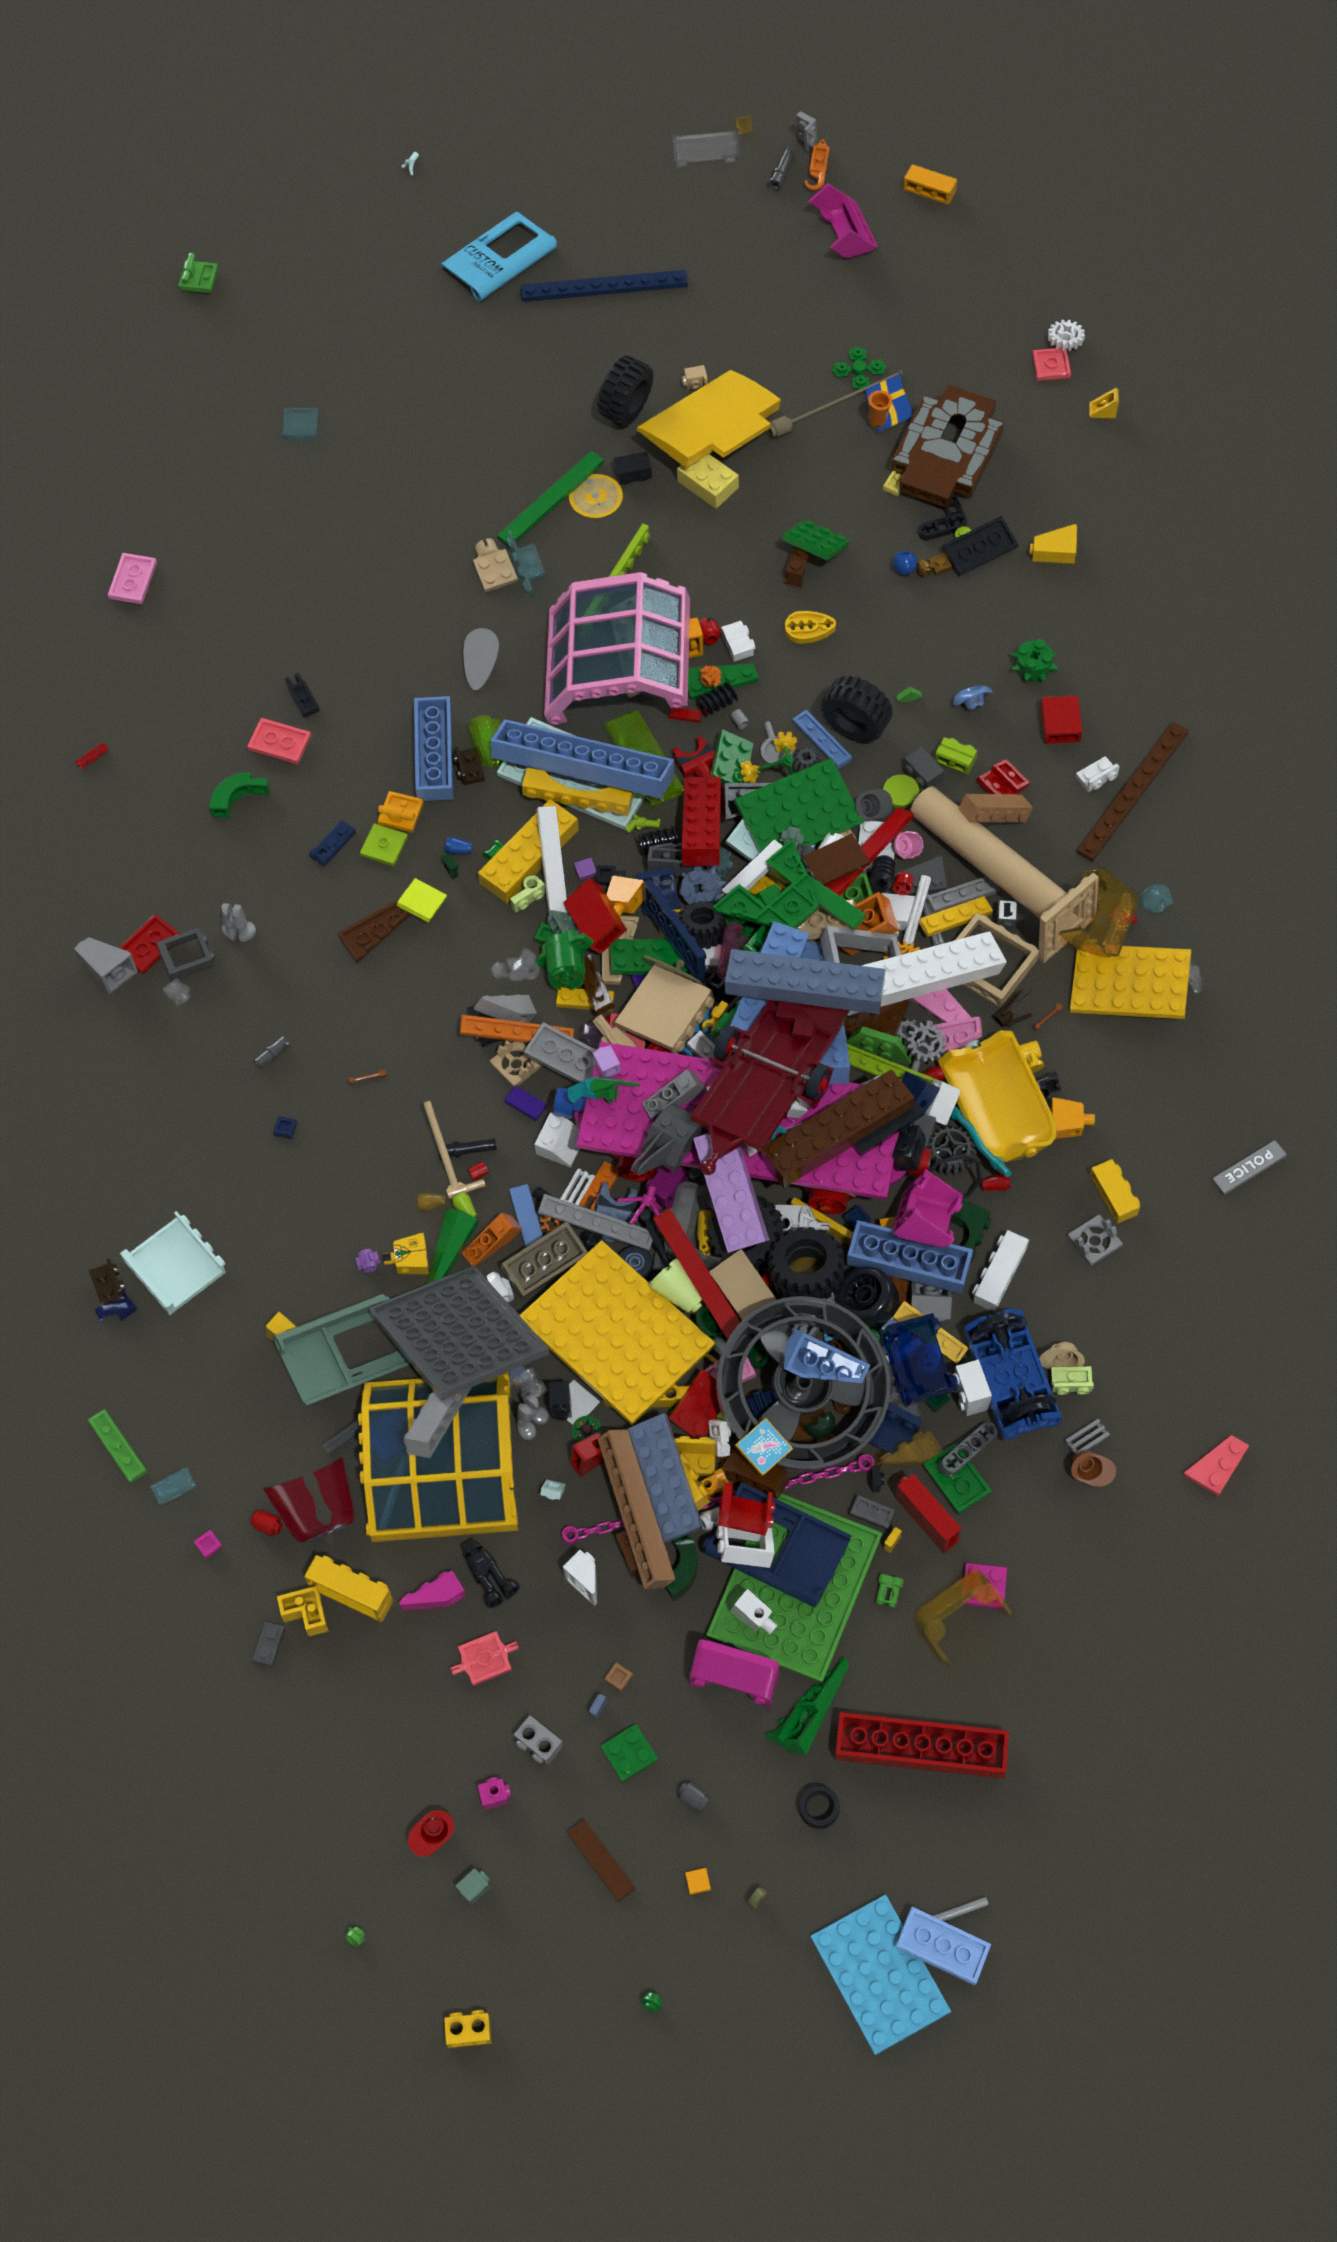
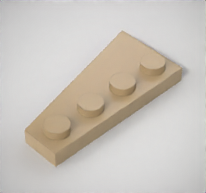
M621 916L620 919L627 931L618 939H634L639 917ZM609 946L602 952L601 977L604 984L620 985L623 975H611Z

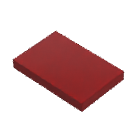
M155 914L120 949L130 952L137 971L144 975L161 959L156 942L180 933Z

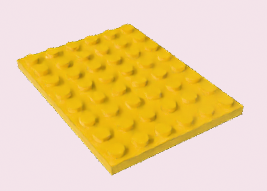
M601 1240L519 1316L559 1359L624 1419L633 1425L709 1353L716 1343L669 1300L652 1290L648 1286L649 1282Z

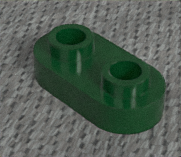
M760 1339L752 1346L749 1354V1361L752 1367L756 1369L765 1368L771 1356L764 1348ZM762 1358V1361L757 1362L755 1359Z

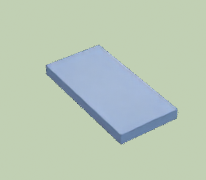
M911 1907L895 1948L975 1986L991 1944L915 1907Z

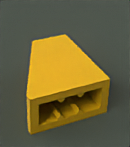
M1077 524L1035 536L1034 543H1030L1029 554H1033L1032 561L1075 564Z

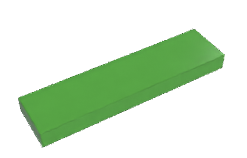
M105 1409L88 1419V1422L130 1484L147 1473V1470Z

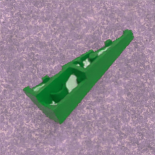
M447 1209L445 1211L427 1284L449 1275L459 1260V1254L479 1225L477 1218L462 1210Z
M840 1658L838 1666L832 1672L827 1671L823 1684L820 1683L818 1686L814 1684L792 1706L793 1711L786 1718L781 1717L778 1720L779 1725L772 1732L769 1730L766 1732L765 1736L767 1739L790 1753L807 1754L850 1665L846 1658Z

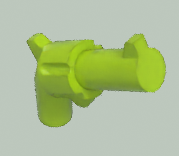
M634 814V819L629 822L625 830L630 834L635 827L637 830L645 827L659 828L660 819L657 821L647 820L646 817H638Z

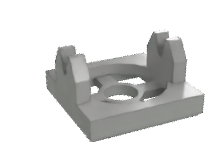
M1100 1214L1067 1235L1068 1239L1090 1266H1093L1123 1245L1116 1236V1227H1112L1111 1221L1109 1219L1104 1220ZM1098 1227L1103 1229L1104 1232L1100 1234L1092 1233L1089 1228ZM1083 1232L1088 1237L1087 1242L1085 1244L1083 1243V1238L1081 1237V1234ZM1109 1236L1110 1244L1105 1249L1102 1245L1103 1239ZM1097 1237L1100 1240V1244L1093 1246L1090 1244L1089 1239ZM1089 1248L1097 1249L1100 1253H1091Z

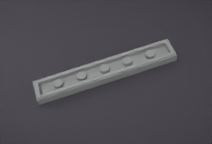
M544 1194L538 1210V1214L564 1223L568 1222L570 1225L631 1246L642 1247L647 1251L650 1250L653 1241L646 1228L634 1224L630 1225L628 1222Z

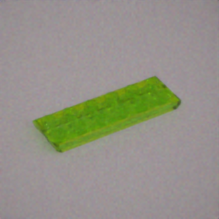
M637 709L604 723L616 746L665 757ZM674 772V778L662 798L645 796L653 807L683 794L684 788Z

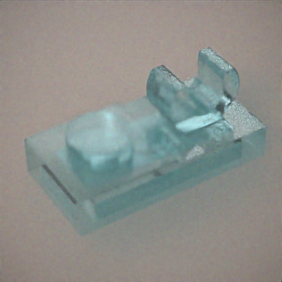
M186 1467L150 1487L159 1505H162L196 1487Z

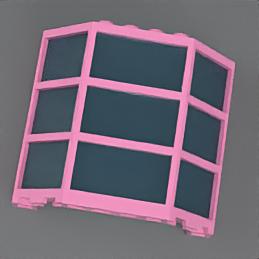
M642 572L572 583L569 586V590L566 593L564 592L558 598V602L549 609L544 716L550 725L567 723L563 711L572 701L610 695L616 696L637 691H645L665 698L670 708L688 706L690 596L686 588L680 585L678 588L671 586L668 581L659 578L655 580L648 578L647 574Z

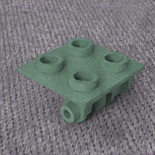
M550 910L551 915L548 916L547 922L555 935L568 933V930H575L576 935L581 934L570 913Z

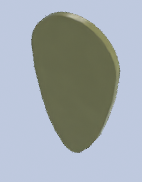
M646 955L643 957L652 966L656 965L704 986L698 979L680 970L684 966L683 960H678L675 967L655 958Z

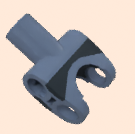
M602 1182L596 1197L594 1211L630 1223L636 1213L637 1201L617 1202L613 1200L608 1189L609 1183ZM630 1187L626 1198L637 1197L636 1188ZM602 1236V1240L606 1242H619L617 1240Z

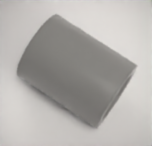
M737 709L731 714L732 720L739 729H744L749 725L750 722L741 709Z

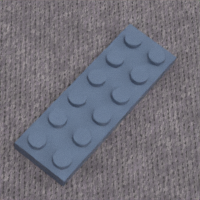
M660 1414L628 1428L663 1541L668 1543L703 1528L667 1414Z

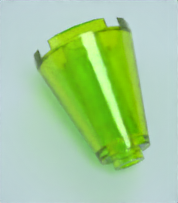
M490 715L472 718L471 723L467 722L466 724L480 760L486 767H494L500 760L491 758V739L502 724V719L498 715H495V718H490Z

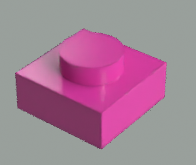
M211 1530L193 1541L205 1559L223 1548Z

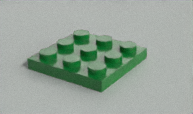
M804 520L785 532L782 537L783 541L827 561L846 549L850 543V540L845 539V536L834 534L828 528L819 527L810 520Z

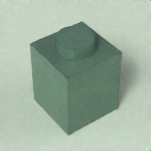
M474 1868L455 1887L472 1906L490 1889L488 1884L490 1879L482 1870L478 1872Z

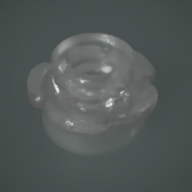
M499 961L492 966V974L498 980L505 978L507 975L506 964Z

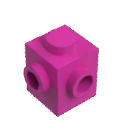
M494 1777L487 1779L486 1783L478 1785L484 1810L509 1804L507 1797H510L511 1793L509 1785H504L503 1779Z

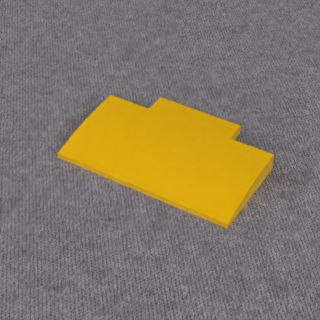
M729 370L637 427V431L685 468H688L713 451L724 458L770 429L771 423L765 418L779 410L781 399L751 379Z

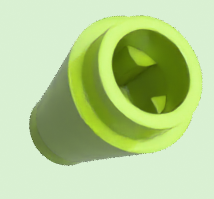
M461 1192L452 1198L453 1206L457 1210H462L475 1218L477 1217L469 1194L466 1195L465 1192Z

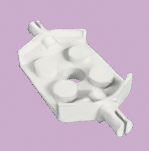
M775 1205V1209L782 1214V1217H780L781 1221L784 1219H789L790 1221L789 1227L783 1229L784 1233L791 1229L795 1231L799 1227H803V1229L814 1227V1230L822 1229L828 1231L830 1229L828 1227L830 1223L818 1222L811 1207L807 1205Z

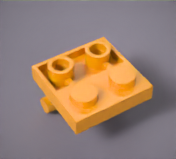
M389 791L384 805H380L378 808V812H380L377 821L378 825L413 833L424 805V800Z

